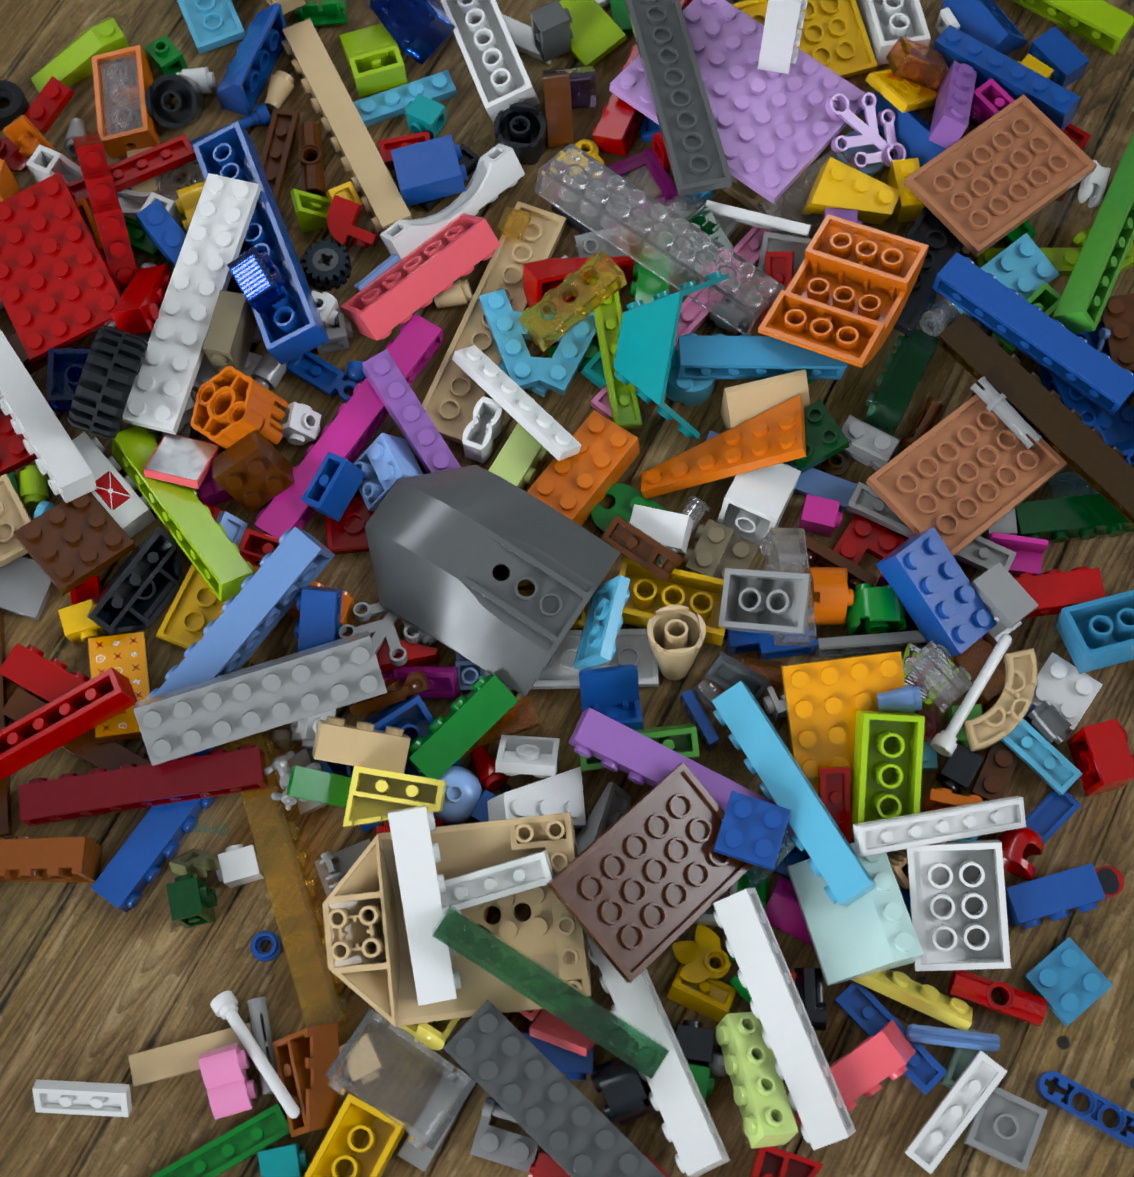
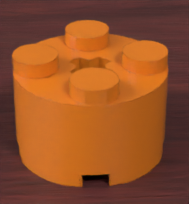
M841 567L803 568L801 573L811 574L806 624L844 625L846 622L847 606H852L854 601L853 590L848 589L847 569Z

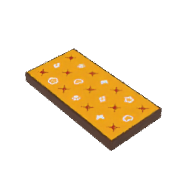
M145 630L87 637L90 679L112 667L129 678L137 701L146 699L152 690ZM134 706L93 728L95 744L143 738L133 710Z

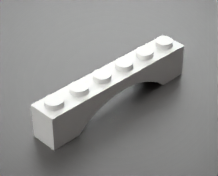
M499 143L480 157L476 170L465 188L466 191L462 192L457 199L443 210L425 218L413 220L399 219L383 231L380 237L391 255L398 254L402 260L462 213L473 216L477 215L483 206L495 201L499 194L507 188L516 185L518 179L524 176L525 173L513 148Z
M40 144L26 163L27 168L37 183L59 171L64 175L67 183L83 177L80 166L63 154ZM128 189L117 193L123 215L136 220L138 212L156 199H159L177 224L182 219L175 201L157 193L136 192Z

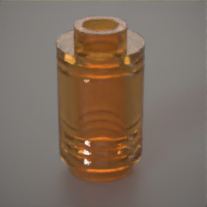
M741 655L739 662L770 680L769 686H773L774 690L784 688L781 670L782 662Z

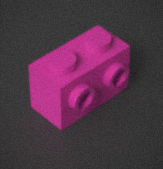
M991 78L974 90L970 117L981 125L1015 100Z

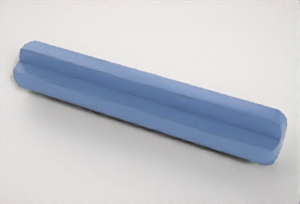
M917 1024L908 1025L906 1030V1038L909 1042L997 1052L1000 1048V1037L997 1034Z

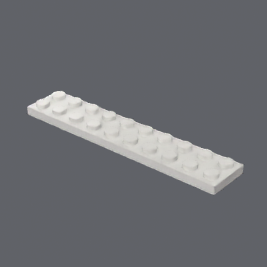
M208 173L161 304L159 318L155 321L139 374L136 375L123 413L122 420L125 423L176 435L205 353L203 346L220 290H227L262 190L259 184Z

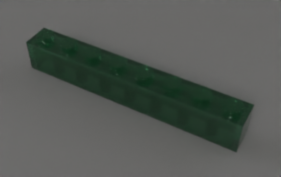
M448 906L433 929L432 936L650 1079L653 1078L668 1054L669 1050L664 1044L454 906Z

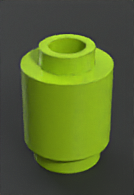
M37 465L26 466L25 470L19 472L20 499L25 507L36 508L42 500L46 501L49 499L48 474L42 475Z

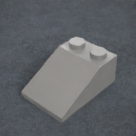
M725 568L718 626L731 631L805 634L811 574Z

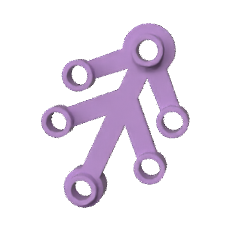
M837 93L826 100L825 109L827 113L833 117H841L860 134L850 137L844 135L834 137L831 141V148L834 152L839 153L851 147L871 144L879 150V152L870 154L862 151L852 154L850 164L853 168L859 169L867 164L882 162L886 167L890 168L892 161L905 159L906 150L904 146L896 142L895 114L891 109H885L880 111L876 117V97L873 93L862 94L858 99L859 107L864 110L866 123L849 110V100L846 95ZM866 97L870 101L869 106L865 103ZM833 102L836 103L837 110L834 109ZM884 114H887L888 122L884 120ZM878 124L884 126L885 140L879 136ZM838 140L842 141V148L838 146ZM890 151L893 153V159L890 156ZM857 156L861 158V164H858Z

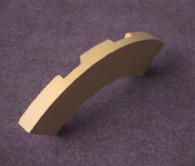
M1034 648L1007 653L1003 656L1005 683L998 701L983 715L963 723L971 752L989 747L1003 739L1026 715L1032 703L1035 686L1037 685L1038 669Z

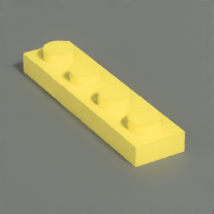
M885 970L852 979L854 982L956 1029L968 1031L972 1024L973 1008L968 1006L965 1001L959 998L948 997L931 985H922L913 981L902 972Z

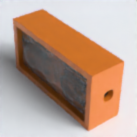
M141 45L92 56L98 133L107 154L111 159L127 156V151L159 145L158 122L149 114L145 102L146 92L154 82L152 62Z

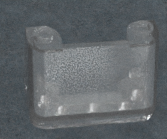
M372 1008L369 1009L325 1075L331 1079L328 1085L342 1095L346 1091L354 1093L403 1127L410 1134L408 1141L422 1151L425 1150L426 1146L431 1150L434 1149L477 1082L398 1026H393Z

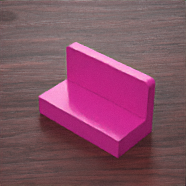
M997 532L990 534L987 540L1016 552V556L1008 571L1010 574L1032 573L1033 576L1041 575L1043 553L1048 547V540Z
M780 876L766 906V915L769 923L813 946L792 882Z

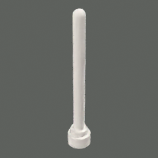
M1004 634L1000 637L946 730H942L934 736L930 746L936 752L947 757L952 756L957 747L956 735L1012 642L1010 635Z
M224 991L218 994L210 1003L216 1016L227 1019L287 1115L293 1119L297 1118L300 1114L299 1107L239 1016L236 997L232 991Z

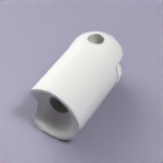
M1093 160L1097 164L1094 172L1081 181L1078 192L1079 203L1082 204L1090 198L1088 208H1094L1102 202L1111 171L1110 167L1104 168L1096 160Z

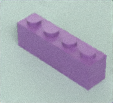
M954 61L938 88L928 140L946 149L959 141L968 127L977 71L973 70L971 66Z

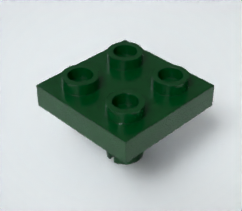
M821 399L804 408L806 457L792 460L796 468L801 471V474L850 447L849 441Z

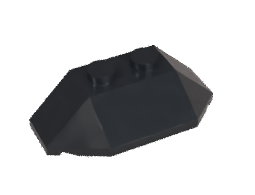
M158 526L132 551L100 591L87 617L109 634L150 628L179 591L184 581L182 549L176 540Z

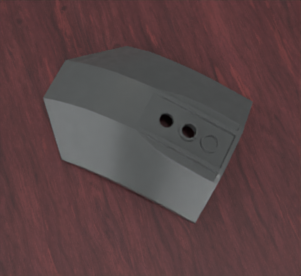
M477 465L397 479L365 525L380 605L437 639L490 675H495L502 683L526 697L621 553L549 505L500 476ZM497 565L507 566L510 571L509 578L505 581L496 580L492 573L494 567ZM520 582H531L534 586V593L528 597L520 595L517 590Z

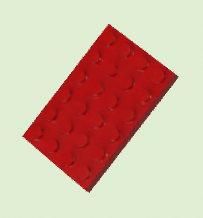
M59 171L1 201L0 298L29 360L36 362L98 330L100 327L113 322L114 320L110 313L121 297V293L64 175Z

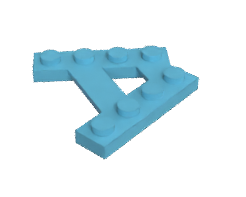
M505 289L480 295L479 302L506 374L523 390L541 385L564 396L597 335L591 296L586 294L575 315L513 311ZM524 339L561 342L552 358L531 357Z

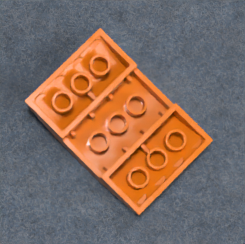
M827 214L805 250V259L787 289L780 291L760 324L758 333L863 368L879 351L897 322L920 273L929 245Z

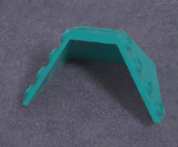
M721 270L706 275L707 281L696 285L695 280L679 285L681 291L670 295L669 290L653 295L654 301L644 304L642 299L627 305L628 311L622 313L613 368L617 370L614 376L626 386L630 382L636 386L638 390L635 394L647 404L651 400L659 406L657 412L667 421L674 418L681 424L677 429L689 439L693 435L699 439L700 433L664 403L683 296L728 280L729 273L723 275Z

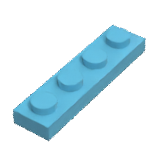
M448 70L353 103L365 126L368 127L405 114L408 103L410 101L413 102L418 93L436 102H440L457 96V91Z

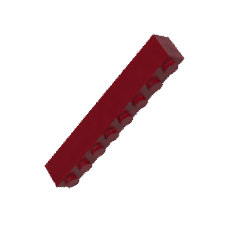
M247 744L239 746L236 751L226 752L225 749H215L209 751L208 755L197 757L196 754H189L178 758V760L167 761L152 766L151 761L148 762V765L142 766L128 763L120 765L117 770L107 771L105 768H96L89 770V774L78 776L76 773H65L59 775V779L54 780L33 778L29 780V784L19 785L20 821L29 826H36L268 788V779L263 773L266 768L265 753L260 747Z

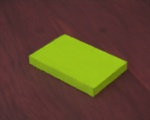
M596 0L560 1L563 9L567 8L572 17V23H570L573 33L571 52L587 71L627 40L626 34Z

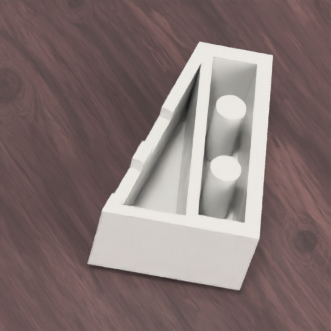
M581 766L557 774L556 777H548L488 800L489 821L571 812L574 830L585 826L586 818Z

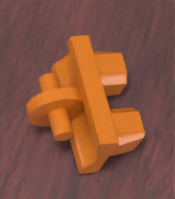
M25 115L19 116L11 124L3 128V133L19 149V153L27 157L28 160L39 144L56 151Z

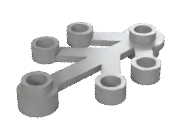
M366 602L355 604L353 607L354 617L360 622H365L374 615L388 613L382 620L354 627L351 624L341 626L338 632L340 639L345 638L343 634L346 632H352V635L369 631V634L373 635L371 641L375 654L385 639H387L391 663L395 666L404 665L408 660L407 652L404 647H401L394 626L400 616L380 605V602L371 605ZM360 610H367L364 614H358ZM401 618L405 627L403 630L405 640L408 643L419 642L422 637L421 629ZM411 631L417 632V634L414 636L408 635V633ZM396 654L403 655V657L399 659L394 658Z

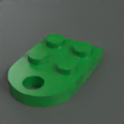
M615 483L609 488L604 497L613 499L615 505L611 509H604L598 502L591 511V519L597 530L604 534L615 515H619L630 523L634 504L665 511L668 510L650 498L645 499L642 493L634 487Z

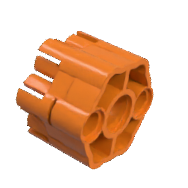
M227 366L198 389L191 426L225 449H228L256 429L272 445L273 443L277 445L283 436L280 433L283 431V428L279 422L284 419L286 413L276 407V405L286 410L288 409V403L250 376L243 374L233 366Z

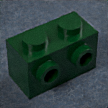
M192 874L178 876L174 878L175 882L166 884L172 921L186 929L216 921L214 907L218 905L214 888L210 889L207 883L197 877H193Z

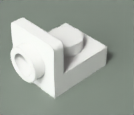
M769 686L764 692L762 702L768 714L772 713L776 721L787 716L785 695L783 694L780 697L781 700H779L773 686Z

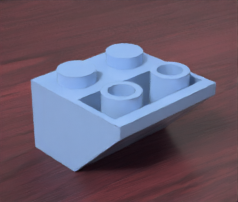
M381 433L353 463L366 473L358 490L369 511L377 509L397 479L423 475L407 441L404 438Z

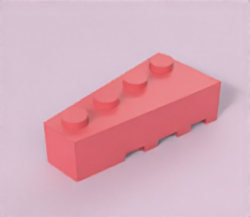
M893 1019L884 1025L875 1036H869L855 1047L850 1054L843 1055L829 1066L848 1112L857 1106L854 1100L864 1094L868 1099L882 1088L880 1082L889 1076L893 1081L908 1070L905 1064H907L916 1050ZM792 1109L795 1122L800 1127L802 1121L798 1111L795 1112Z

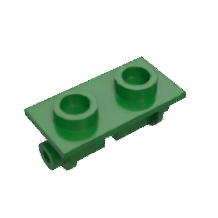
M345 0L321 1L322 4H317L316 1L305 2V5L295 9L297 23L310 19L314 27L347 24Z

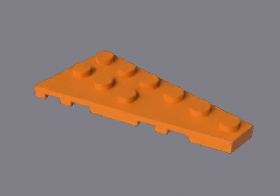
M799 394L643 472L641 481L642 495L645 499L806 457L804 405L801 395Z

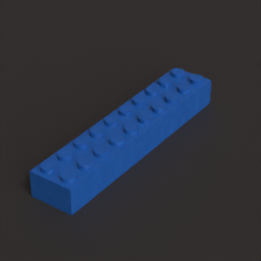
M236 121L193 144L192 146L205 181L208 173L256 183L262 189L236 266L268 352L283 365L329 341L252 138L241 124Z

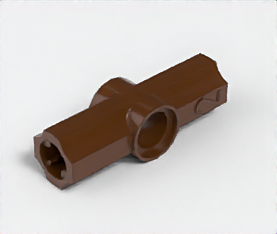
M313 121L304 122L303 125L298 127L300 146L298 156L301 162L302 191L326 196L321 125L315 124Z

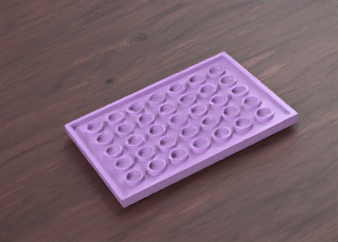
M693 0L683 10V14L730 174L774 204L831 143L832 139L847 126L848 123L841 117H833L827 113L825 109L826 100L834 94L842 93L849 100V110L857 115L861 110L858 105V99L865 92L800 49H798L796 64H790L789 74L758 69L764 25L726 0ZM638 55L609 84V91L659 125L641 58ZM866 97L865 103L867 104L869 99ZM833 102V107L837 110V105Z

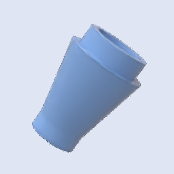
M911 684L887 692L876 693L878 711L915 714L916 710H922L919 686L912 687Z

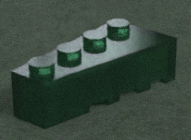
M917 329L913 331L911 337L906 334L905 336L899 334L893 350L897 352L896 354L890 352L883 367L887 371L886 373L880 372L874 385L878 389L877 391L871 390L865 402L869 409L863 422L894 437L929 364L939 338Z

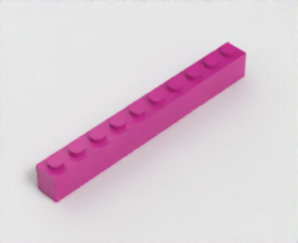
M415 313L410 321L402 325L400 334L395 341H390L386 346L385 350L387 349L409 386L413 384L444 343L442 329ZM367 378L356 385L349 401L344 402L340 406L333 422L328 423L323 428L317 443L312 444L307 449L304 460L299 466L296 465L292 469L294 484L272 498L268 507L258 513L254 524L258 532L280 538L288 529L292 530L294 527L303 530L316 511L301 501V498L328 451L353 463L389 416L387 409Z

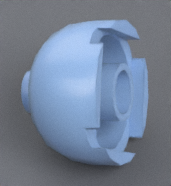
M451 766L438 779L448 782L443 812L433 813L434 819H443L446 825H459L471 819L470 814L482 796V787L478 778L470 770L460 766Z

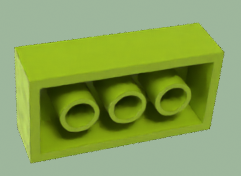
M856 710L851 795L852 833H854L853 824L920 813L925 716L916 713Z

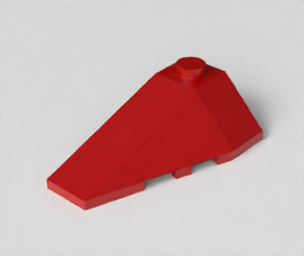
M632 256L551 258L525 263L523 266V289L530 312L567 315L571 310L580 307L586 294L590 295L589 275L616 273L618 289L632 282L634 258Z

